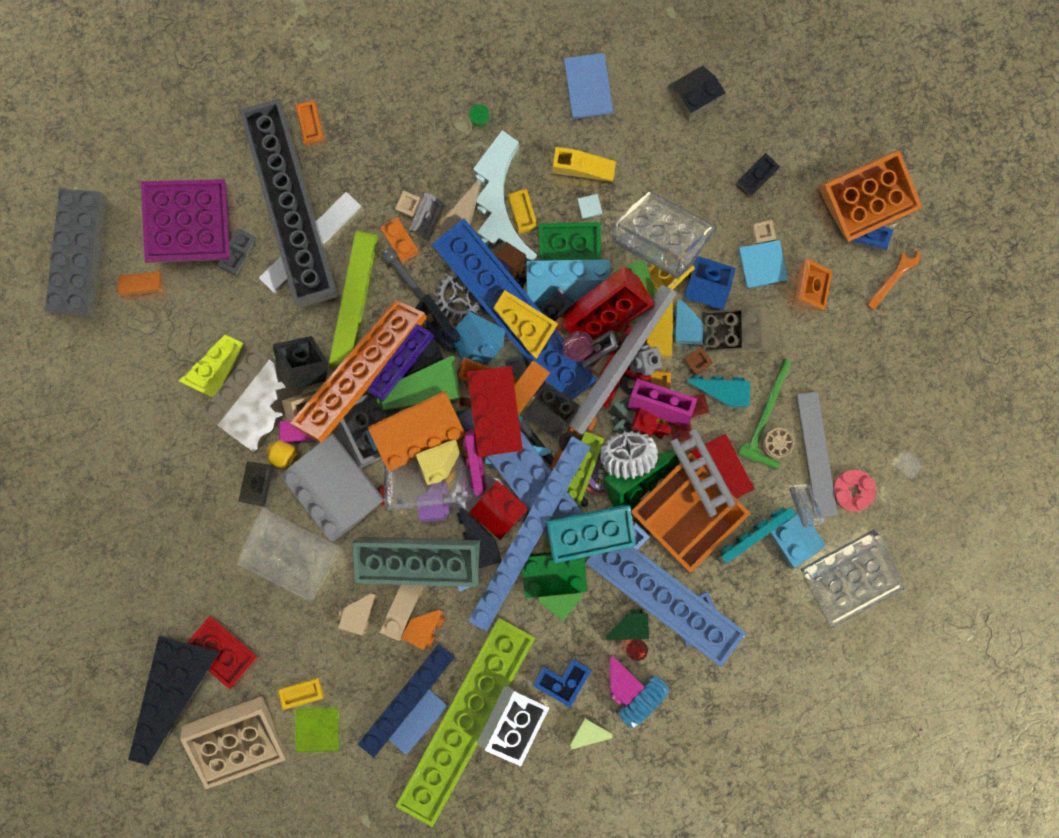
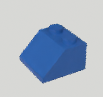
M696 255L693 264L695 269L690 274L684 297L694 302L698 301L707 304L713 308L724 309L731 291L736 268Z

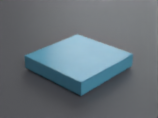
M780 240L739 248L747 289L788 281Z

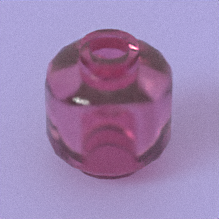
M575 331L563 341L564 349L562 352L568 360L572 359L580 362L593 352L594 341L587 332Z

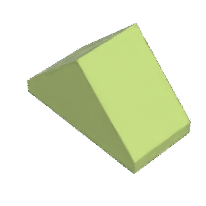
M584 717L570 742L571 749L613 738L612 733Z

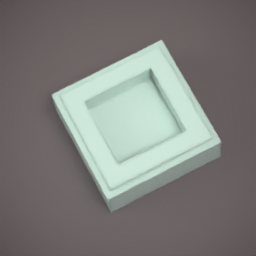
M598 194L577 199L582 220L602 215Z

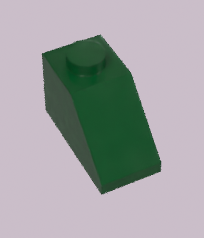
M630 609V613L625 614L605 635L606 641L649 639L648 613H643V609Z

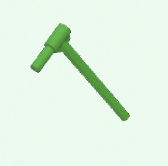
M783 359L750 443L742 445L738 452V455L756 463L760 462L774 469L779 468L780 462L762 455L757 446L792 362L788 359Z

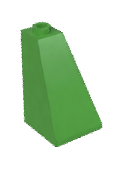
M450 356L401 379L384 401L376 398L377 408L381 407L382 413L405 410L443 391L446 392L451 404L456 403L460 399L455 357Z

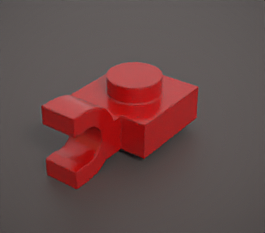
M642 408L636 411L631 428L643 435L648 434L649 437L654 434L659 439H663L664 435L668 436L671 431L670 426L658 424V417Z

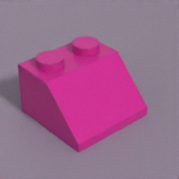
M611 654L608 657L609 688L612 691L610 695L619 705L624 703L627 706L643 690L644 686Z

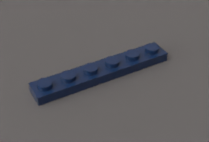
M438 644L360 740L358 745L374 758L453 661L455 656L441 644Z

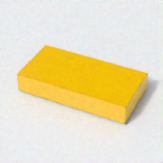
M527 188L508 193L507 197L518 233L521 234L537 229L538 224Z
M319 678L278 689L283 710L325 698Z

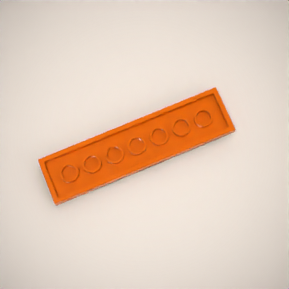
M395 300L290 424L295 429L322 444L365 393L369 385L416 324L421 326L427 319L425 313Z

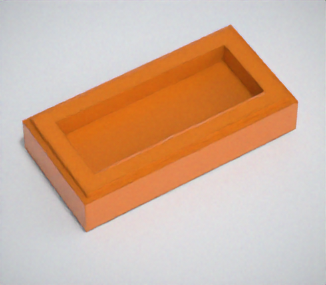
M312 100L295 104L304 144L325 141L316 101Z

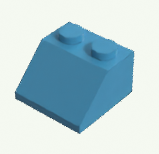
M470 311L455 328L458 334H460V340L454 343V347L462 360L466 357L487 365L503 346L505 329Z

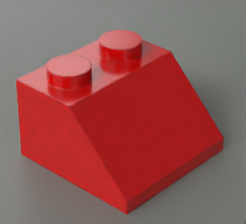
M497 480L471 509L470 513L501 540L528 511V508Z

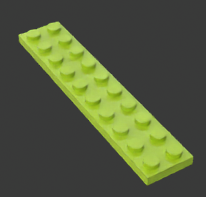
M501 618L497 619L395 807L433 828L478 745L477 741L504 686H510L535 640L534 636Z

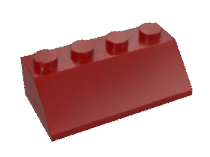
M623 266L564 312V328L587 345L611 330L617 333L653 307L654 301L640 278L626 266Z
M512 366L468 371L467 377L478 457L523 451Z

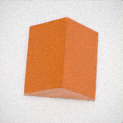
M805 259L800 266L793 305L825 311L833 271L810 259Z

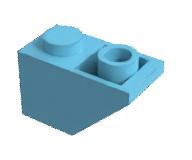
M677 300V306L674 305L673 317L676 318V326H673L672 338H675L677 344L703 345L702 321L682 300Z

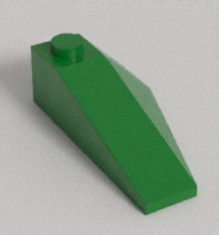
M674 449L657 454L658 459L655 467L650 469L649 473H643V477L638 475L634 479L628 477L625 480L623 476L617 479L616 475L610 476L608 473L604 478V491L613 507L629 504L631 510L641 502L640 499L648 491L651 492L661 478L664 479L681 463Z

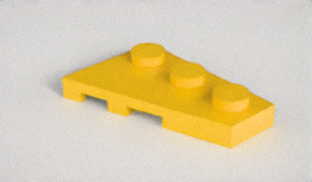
M506 290L503 291L493 307L499 317L536 360L558 323Z

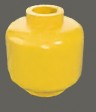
M278 440L274 444L271 443L266 451L269 464L281 470H287L299 458L297 448L282 440Z

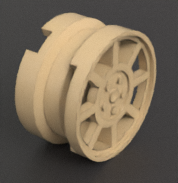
M784 428L770 430L762 439V449L771 458L787 456L794 447L792 434Z

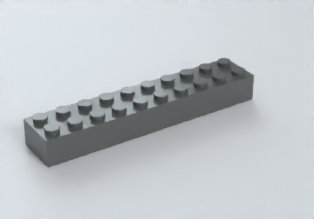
M280 99L239 110L294 303L298 308H303L339 297L285 110Z

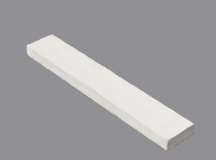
M347 192L317 220L323 244L361 208V205ZM281 256L259 277L273 293L288 281Z

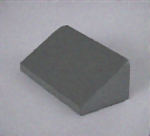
M611 330L578 349L583 367L619 348V334Z

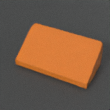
M160 271L122 275L118 278V295L121 297L162 292Z

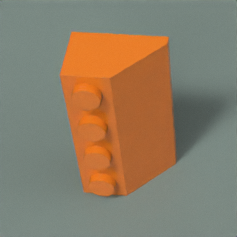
M445 391L368 427L389 472L417 459L415 454L451 440L460 439L466 435Z

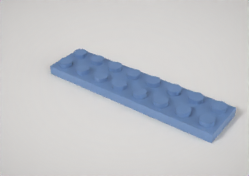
M471 407L458 417L467 431L475 429ZM521 431L523 451L489 455L487 457L530 512L552 470ZM566 490L550 520L578 515L584 512ZM546 526V528L544 529V532H545V533L547 534V536H548V530H547V526Z
M634 547L592 555L586 561L589 567L721 667L746 635V632Z

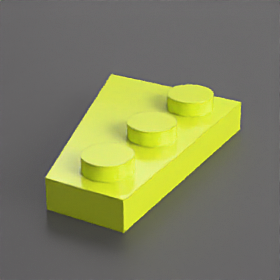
M224 335L179 382L213 398L228 379L245 344Z

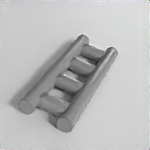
M697 429L689 432L691 439L681 444L678 439H675L670 444L709 517L718 514L715 507L725 502L728 507H731L736 502ZM696 446L701 457L690 463L684 451ZM706 464L712 476L700 481L695 470ZM716 483L722 495L710 500L705 489Z

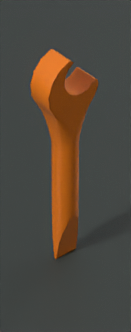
M918 250L915 251L913 259L907 258L905 252L900 255L895 271L869 302V307L874 310L900 276L918 264L920 261Z

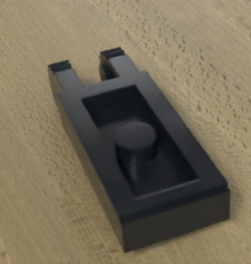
M429 294L424 295L415 309L425 313L427 319L424 323L446 351L453 350L454 343L460 340V334H458L455 328L451 327V324Z

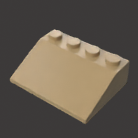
M262 696L182 725L180 740L205 790L286 760L272 717Z

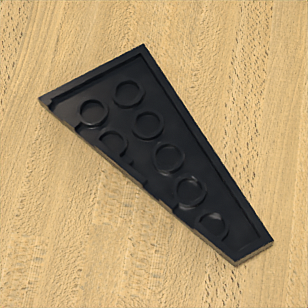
M163 635L158 637L128 760L145 765L152 763L168 734L176 725L178 718L196 693L205 675L208 674L215 659L221 653L220 650Z

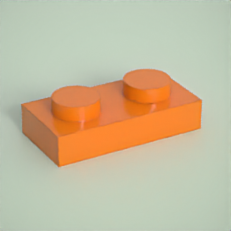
M398 217L380 227L391 247L396 250L401 263L419 253Z

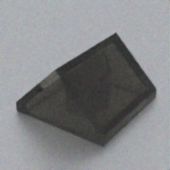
M247 461L238 502L270 508L279 468L274 465Z

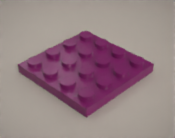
M225 179L141 181L145 263L230 260Z

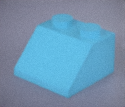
M803 510L768 534L790 568L797 567L826 546Z

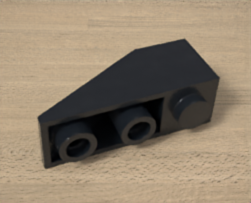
M463 505L459 506L460 512H457V517L460 525L464 524L466 532H463L464 540H480L479 569L502 562L496 539Z

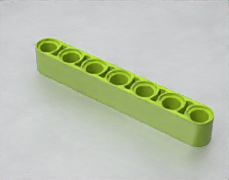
M356 230L329 361V368L337 369L357 345L377 245L378 234Z

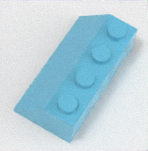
M610 260L527 261V295L537 307H541L557 289L561 288L576 303L610 277Z

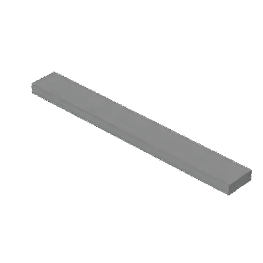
M664 285L660 286L652 298L654 306L640 316L569 423L570 427L580 434H584L677 293Z

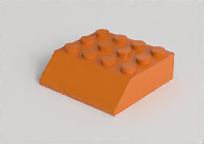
M692 453L687 456L690 463L697 460ZM681 463L631 510V515L687 573H691L751 513L732 495L736 502L735 505L728 507L725 502L715 507L718 514L709 517ZM704 466L695 470L700 481L712 476ZM716 483L705 489L710 500L722 495Z

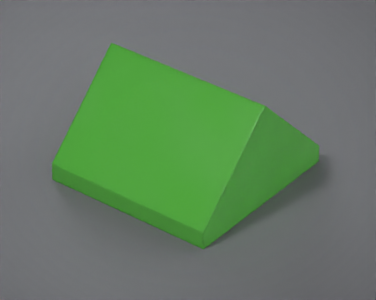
M579 592L539 597V602L563 621L582 598V594Z

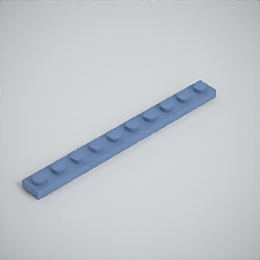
M573 436L571 437L469 619L470 623L486 632L488 631L546 528V521L551 519L591 446Z

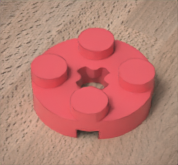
M846 471L838 476L833 484L835 500L846 511L856 512L864 510L874 501L876 495L875 481L863 471ZM854 485H856L857 489L859 490V494H855V496L853 497L851 496L852 492L849 491V488L854 487Z

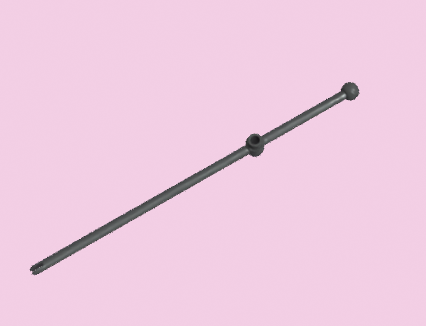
M391 247L385 249L381 254L383 261L388 264L391 263L417 298L421 300L425 293L399 262L396 250ZM457 323L453 324L451 327L456 328ZM522 418V421L519 422L524 434L534 446L546 448ZM552 454L543 456L547 463L551 465L554 459ZM583 497L581 506L587 507L589 502Z

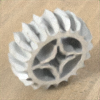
M632 430L630 433L625 431L623 434L616 433L615 437L610 436L608 441H604L600 457L605 471H608L610 476L616 475L617 479L623 476L626 480L628 477L634 479L635 476L643 477V473H649L650 469L655 467L658 451L653 438H649L648 434L634 433Z

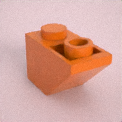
M440 609L410 619L401 639L422 650L426 646L431 647L436 637L433 635L436 627H441L445 619L442 616L444 611Z

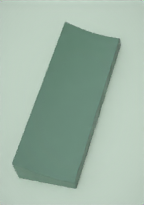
M359 537L352 543L355 583L477 587L479 585L480 540Z

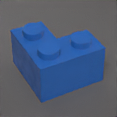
M572 658L562 676L543 666L533 686L566 706L571 707L592 670Z

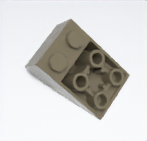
M752 307L702 312L703 349L706 353H756L770 351V311L768 309Z

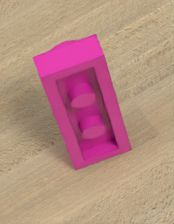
M469 429L465 437H463V446L468 451L466 464L467 468L471 469L470 487L474 489L475 496L484 495L487 485L482 456L478 457L475 429Z

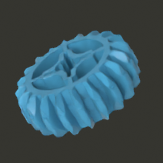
M652 676L643 684V690L627 706L624 704L620 709L618 716L630 728H635L641 724L668 695L669 687L657 676Z

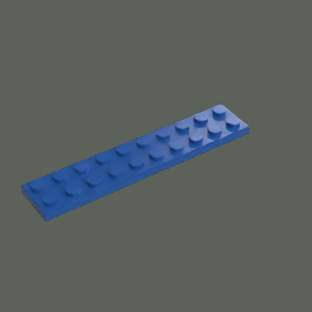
M464 218L431 245L497 326L505 329V335L526 361L531 364L534 360L550 372L544 382L564 406L568 405L597 380L587 367H583L581 359L556 329H554L535 360L499 317L493 307L504 290L537 311H541Z

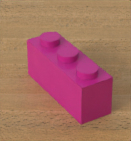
M637 379L628 408L636 411L642 408L660 419L688 428L697 398Z

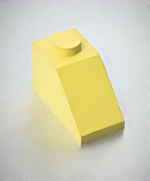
M456 439L415 454L427 485L439 483L448 477L460 454Z

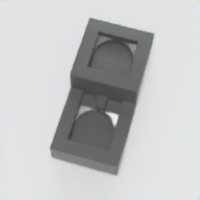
M237 228L229 241L230 260H220L218 268L237 276L254 245L256 237Z

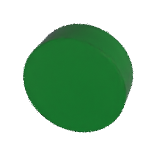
M478 104L470 109L469 118L471 123L475 126L487 124L490 115L486 106Z

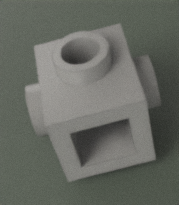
M643 344L629 365L630 371L642 373V375L654 374L655 369L662 367L659 348Z

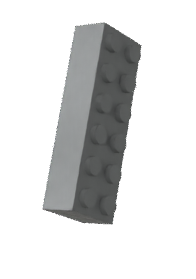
M59 189L45 311L52 315L94 318L107 197L101 192Z

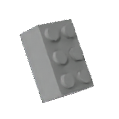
M505 685L477 744L485 751L521 766L550 707L538 699Z

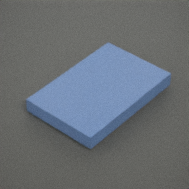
M605 53L564 58L572 118L578 119L613 114Z
M429 689L389 740L406 755L447 709L448 705Z

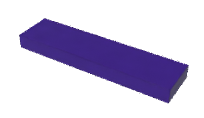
M416 324L369 385L367 392L384 401L428 346L434 335Z

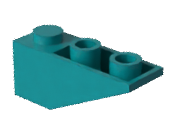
M693 375L691 379L685 381L687 386L724 407L748 408L750 406V381H745L744 377H732V380H724L722 376H712L710 380L703 379V376Z

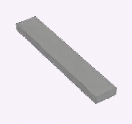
M818 392L797 394L796 398L815 517L836 516L838 514Z

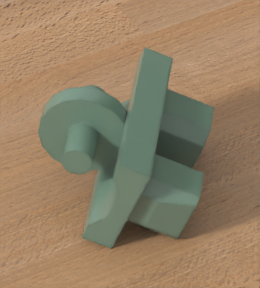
M627 398L620 402L617 401L608 410L612 415L610 420L615 425L612 429L614 433L618 429L622 433L624 431L630 433L632 430L634 433H638L631 428L634 417L628 412L630 408H628L629 400Z

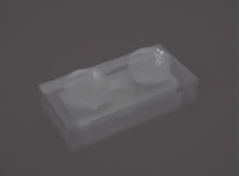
M802 484L791 487L789 490L803 528L824 523L811 485Z

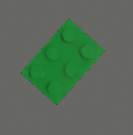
M601 222L539 223V261L601 260Z
M551 552L530 554L522 569L525 598L588 592L585 557L553 563Z

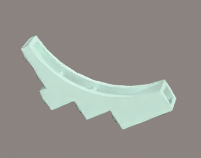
M502 130L473 169L474 178L482 180L481 184L483 185L487 184L477 198V210L484 216L490 215L477 234L488 248L491 246L495 249L499 242L501 243L500 247L506 242L510 243L527 255L525 261L527 265V261L537 260V254L526 246L515 232L504 204L505 177L510 162L519 148V142Z

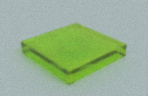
M339 708L296 709V752L339 751Z

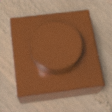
M699 347L684 358V361L695 375H698L713 364L702 347Z

